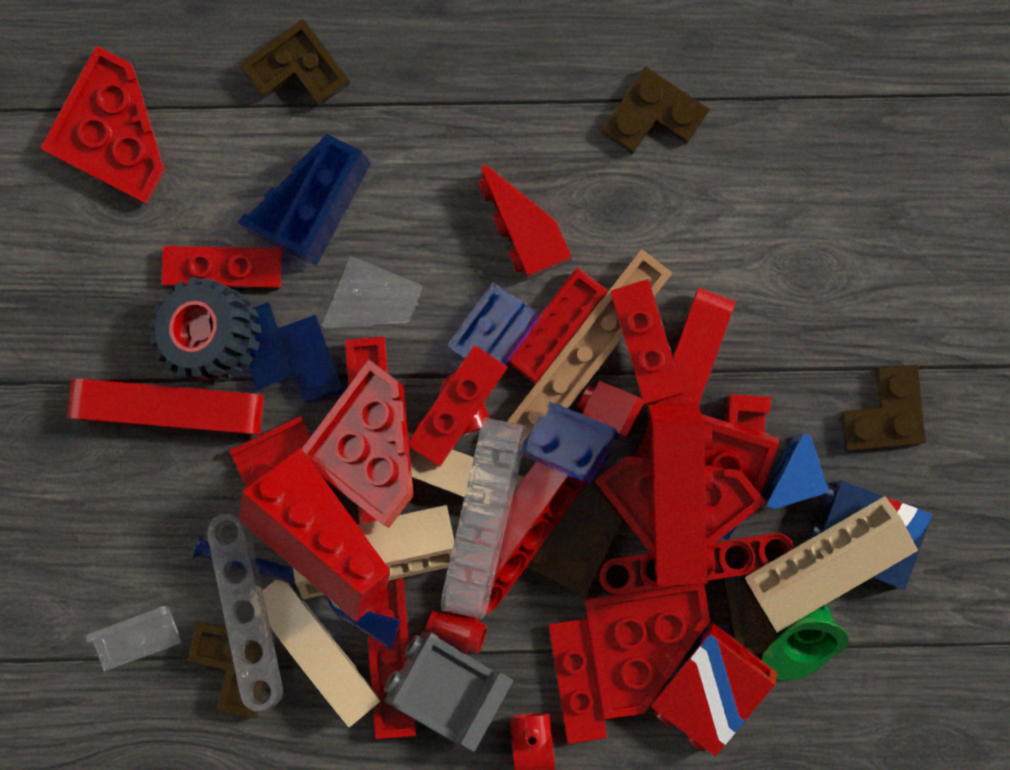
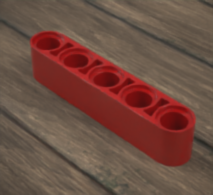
M698 287L672 355L684 394L656 402L654 405L663 404V402L667 404L698 403L699 405L731 318L735 300ZM648 420L635 457L651 459L650 440L653 433L651 420Z
M71 379L67 419L261 435L264 395Z
M565 433L556 436L545 448L452 579L451 589L479 615L489 614L501 603L596 470L598 460L595 454Z
M766 533L716 541L713 544L715 568L714 570H707V581L751 574L771 562L765 556V546L769 541L773 539L779 541L784 549L783 555L795 548L793 542L788 536L781 533ZM736 545L743 550L745 558L740 567L733 569L726 564L725 554L730 547ZM650 552L606 560L598 571L600 585L606 591L617 595L678 586H657L656 581H652L647 577V563L655 559ZM613 565L623 566L628 574L626 583L618 588L611 587L606 580V573Z

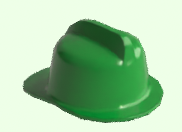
M825 604L782 629L781 636L768 646L763 652L761 660L777 672L776 679L781 681L798 680L814 673L831 658L841 653L847 647L849 637L841 626L836 625L833 616L830 614L829 607Z

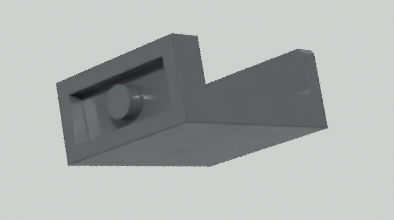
M423 631L420 636L416 634L405 650L404 656L407 657V660L401 671L395 670L385 685L384 692L388 694L383 702L464 749L475 752L514 680L501 672L493 671L440 640L432 632Z

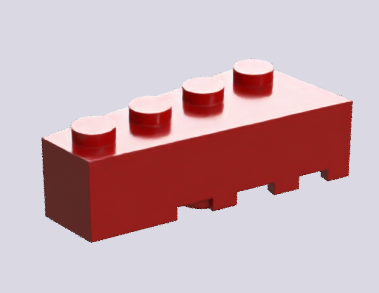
M698 403L649 405V420H651L653 429L650 449L652 471H654L652 499L653 511H655L653 531L657 586L707 584V570H714L715 568L713 545H706V531L714 530L713 506H706L705 491L713 490L712 465L705 466V450H712L711 425H704Z
M299 448L242 491L239 520L355 622L384 599L390 569L302 448Z

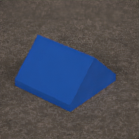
M802 433L790 439L762 494L766 504L760 507V509H776L829 492L811 436Z

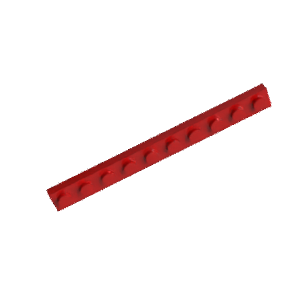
M385 337L345 340L349 385L368 359L388 373ZM358 506L359 524L376 521V519ZM403 577L389 580L384 599L366 613L371 685L373 691L381 699L373 707L376 739L416 736L415 720L383 702L388 694L384 692L387 681L395 670L401 671L407 660L404 653L409 644Z

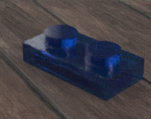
M316 315L278 328L305 403L343 390Z

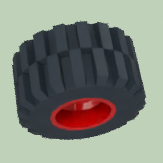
M190 278L188 284L182 281L175 284V292L172 293L167 290L161 296L165 300L163 304H156L153 312L157 313L156 320H150L149 329L155 331V335L149 338L151 346L158 348L154 353L157 359L165 362L164 367L169 371L205 384H214V381L219 383L229 381V374L235 377L239 376L243 372L241 366L243 364L249 366L254 359L249 356L252 349L258 351L260 342L255 341V335L261 334V325L254 323V320L259 318L255 309L249 307L251 302L248 298L241 295L240 292L208 278L204 280Z

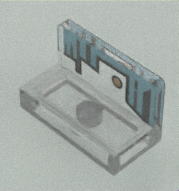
M169 606L157 608L85 635L87 643H94L104 672L182 643Z

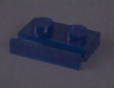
M493 282L446 346L465 359L473 346L476 345L506 365L541 316L536 310L531 309L521 300Z
M549 402L547 405L549 410L544 417L540 416L520 447V450L525 457L590 484L608 456L613 440L617 441L620 435L612 426Z

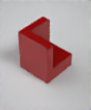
M730 394L726 397L725 422L765 434L766 414L770 413L771 397Z

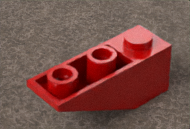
M482 166L481 175L483 178L477 180L485 202L493 200L498 214L492 216L500 237H509L514 250L508 252V255L516 273L524 272L528 281L570 263L572 256L556 220L489 166Z

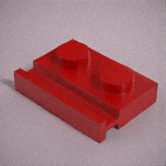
M299 416L229 450L246 488L299 448H303L311 435L303 418Z

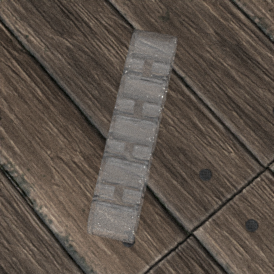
M485 418L482 423L443 588L442 611L483 619L486 614L526 440L525 425Z
M221 514L216 516L208 526V541L239 693L243 704L248 709L264 711L275 707L280 702L283 695V686L251 531L239 520V517L231 514ZM233 522L238 528V536L234 542L225 544L220 537V531L226 523ZM241 561L245 565L246 576L242 582L235 584L230 580L228 570L234 562ZM245 600L249 601L254 607L253 619L246 624L242 623L236 615L238 605ZM252 640L257 641L263 649L261 659L255 664L246 659L244 652L246 645ZM260 680L266 682L271 689L270 699L266 703L258 702L253 696V687Z

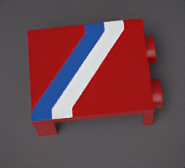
M713 623L703 635L701 645L666 688L664 690L660 689L653 699L651 707L655 709L656 716L664 724L670 727L675 725L686 733L688 741L695 748L702 752L707 750L716 757L776 685L777 672Z

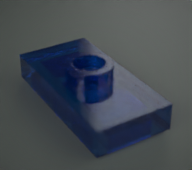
M269 302L253 307L259 318L254 320V323L261 325V334L255 335V341L260 342L258 351L252 349L249 355L254 358L249 368L257 390L295 378Z

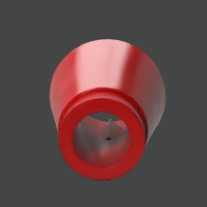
M432 611L425 631L434 633L440 640L466 655L469 652L478 655L484 643L488 625L480 622L479 617Z

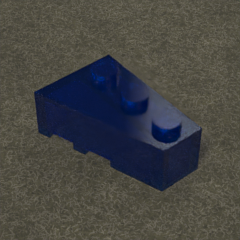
M326 134L291 168L292 172L275 189L272 187L264 195L266 198L249 215L245 213L237 223L250 234L317 267L371 162L361 150Z

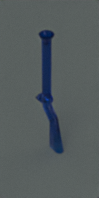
M199 536L195 544L193 558H208L296 585L292 567L207 542L202 536ZM324 595L337 617L389 649H392L401 620L368 611L355 622Z

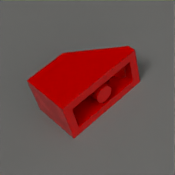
M599 381L595 389L590 386L586 388L577 407L584 410L579 419L619 440H623L628 435L645 400Z

